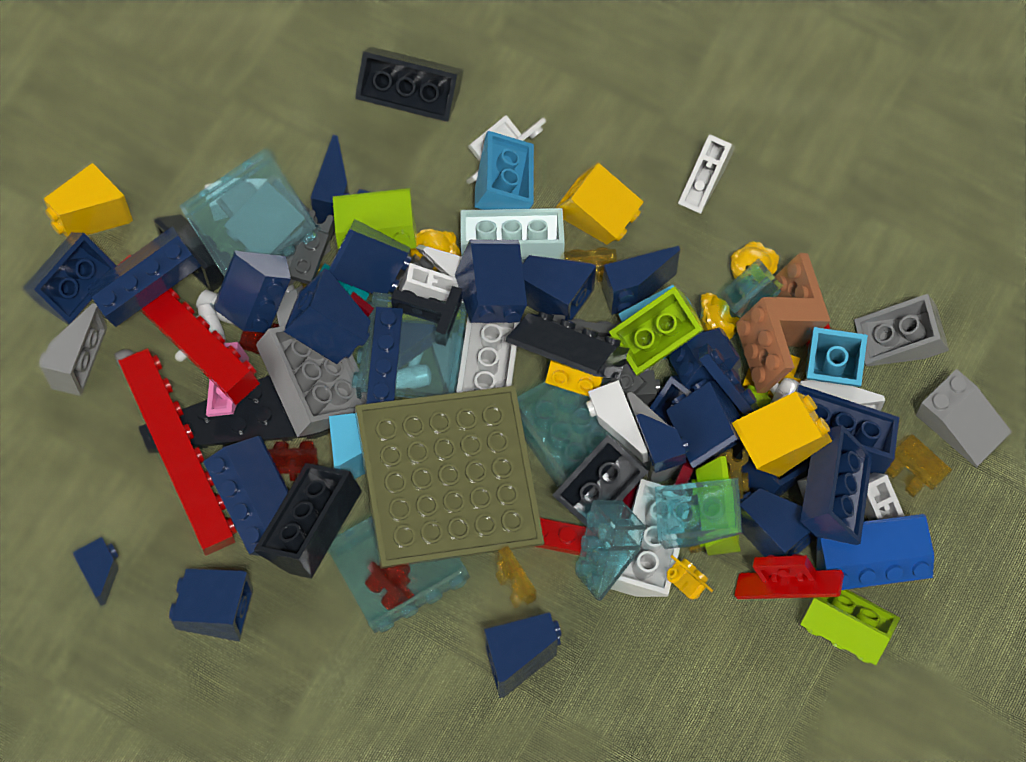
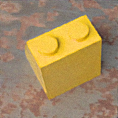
M598 162L576 179L555 208H562L563 220L608 245L614 240L618 242L627 232L625 227L629 222H634L640 215L641 211L639 208L644 201Z
M94 163L88 165L43 198L47 206L45 212L52 220L51 226L59 235L63 233L66 237L71 232L90 235L129 224L133 221L125 196Z
M796 391L732 423L756 468L778 477L832 442L828 434L830 428L825 420L819 418L816 414L817 406L809 395L805 396Z

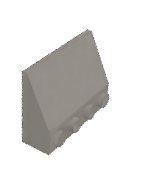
M285 326L268 329L256 344L297 437L329 429V416L355 413L356 405L366 404L368 388L353 355L349 358L345 357L338 364H335L285 333Z

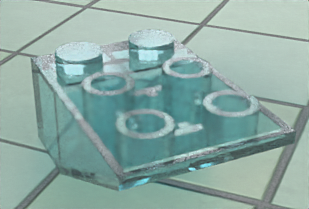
M593 500L591 511L587 514L586 532L581 539V553L579 560L576 562L575 571L576 575L597 601H601L640 551L646 526L623 501Z

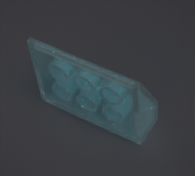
M543 382L517 397L525 441L558 488L607 434L618 441L599 425L596 416H590L586 402L590 401L588 396Z

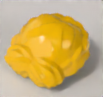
M423 229L417 233V246L420 244L461 256V250L457 246L456 235L453 232ZM416 248L410 249L411 257L416 254L422 258L423 255Z
M749 242L731 256L732 275L742 286H761L768 282L777 271L779 255L774 250L765 248L760 242Z
M712 293L702 294L700 300V323L704 331L721 328L730 340L737 333L736 322L740 318L731 317L730 306L725 300L718 298L717 295Z

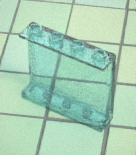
M264 148L179 206L224 277L235 251L288 257L296 251L295 246L301 242L304 244L311 242L318 236L316 232L322 229L313 221L275 160L277 158L270 149Z
M373 292L372 301H367L374 308L368 316L371 323L367 332L370 335L363 348L358 349L357 364H360L359 372H354L352 388H356L357 398L360 399L362 398V392H368L376 307L392 308L391 297L393 294ZM461 303L446 346L436 343L435 331L438 323L403 313L395 396L419 398L456 392L467 322V311L464 303Z
M372 516L338 535L328 550L374 633L378 631L385 632L391 629L395 621L402 617L409 618L419 611V607L426 603L433 604L443 597V593L450 589L457 590L467 583L466 580L471 578L459 557L381 569Z

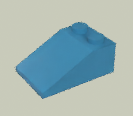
M487 131L475 185V208L482 210L530 209L534 204V144Z

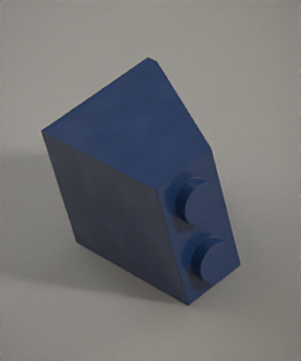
M354 219L331 263L329 271L338 281L386 298L388 292L393 294L400 281L396 278L400 269L405 271L412 259L408 255L410 247Z
M470 239L455 273L458 287L462 288V299L470 323L520 322L527 307L519 240Z
M529 255L524 263L522 262L527 306L537 312L543 311L554 315H565V320H573L594 291L596 266L592 263Z
M325 268L298 293L284 332L333 363L338 364L345 357L349 358L357 346H363L370 335L367 331L371 320L332 273Z
M707 379L702 380L693 386L695 390L688 396L685 393L671 401L673 406L666 410L679 436L686 438L689 446V452L686 453V456L692 468L709 463L741 442L732 425L741 416L716 380L709 382Z
M761 488L753 494L751 492L746 493L738 502L740 504L736 510L738 529L764 557L768 555L792 556L799 554L817 539L800 522L803 507Z
M186 569L184 577H180L177 583L176 591L179 594L177 602L172 603L169 612V619H171L175 629L240 642L254 591L248 573L232 570Z
M550 612L484 629L485 648L499 698L507 696L557 655V646L561 645V630L558 621L552 620Z

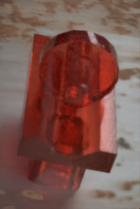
M302 441L299 448L289 449V444L286 442H275L273 449H268L279 473L289 474L290 481L297 479V473L301 472L305 463L319 465L317 448L314 447L313 441Z
M375 562L369 564L367 568L371 574L364 584L374 593H380L383 588L388 591L381 599V603L387 610L396 611L403 603H412L416 599V596L406 586L411 582L408 577L411 570L409 565H397L381 569L380 565H377Z

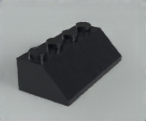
M369 47L363 51L355 99L449 122L460 93L464 69Z
M539 311L538 315L528 313L506 338L507 343L597 377L619 379L629 348L620 345L621 340L606 336L603 339L598 337V331L583 327V330L576 329V323L561 319L560 322L553 320L554 315Z
M305 463L254 551L288 574L312 579L362 492L352 473L346 470Z

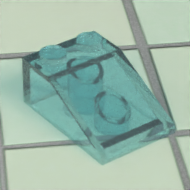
M758 258L720 294L730 309L741 318L761 298L777 297L781 292L780 288L783 284Z
M738 478L655 487L658 542L664 549L692 547L743 534Z

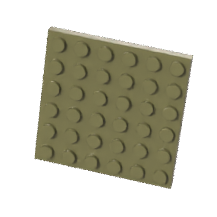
M515 386L355 406L381 569L528 548L544 544Z

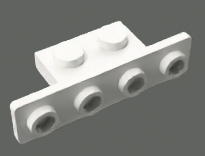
M505 115L487 131L523 141L528 136L533 139L542 132L541 125L546 120L544 117L521 134L508 116ZM487 131L467 146L479 162ZM478 170L465 180L468 185L477 180Z

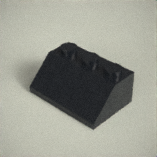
M181 214L157 217L153 220L158 236L172 226L176 229L201 265L191 274L209 291L214 292L223 283L232 257L226 251L221 252L217 249L215 241L209 235L204 236L200 233V228L193 220L190 219L188 221Z
M607 434L552 496L593 532L649 471L647 466L633 453Z

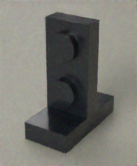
M452 286L446 304L436 298L417 296L409 290L400 291L394 289L391 297L392 308H401L404 314L437 323L438 326L435 331L436 343L446 346L462 303V288Z

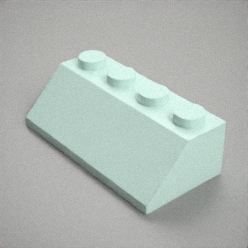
M562 208L461 210V256H463L470 239L519 240L523 263L529 255L564 260Z

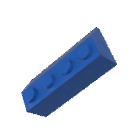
M925 514L865 521L863 522L861 544L859 545L817 537L816 571L842 570L844 573L842 590L933 578L934 551Z

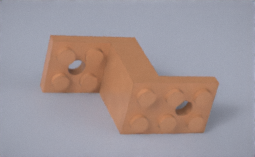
M799 253L772 279L777 297L761 298L736 322L737 332L741 339L744 355L747 359L757 393L768 392L795 368L788 347H802L811 339L814 327L824 328L831 322L808 253Z

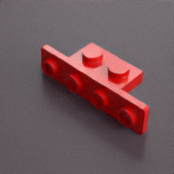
M807 555L755 557L753 568L756 573H740L735 590V597L737 599L839 597L841 595L844 573L842 570L816 571Z

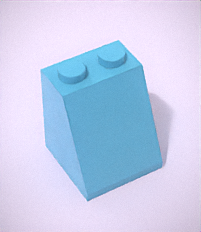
M814 327L807 352L806 379L861 387L868 335Z
M351 413L329 416L334 468L350 471L354 479L365 474L356 415Z

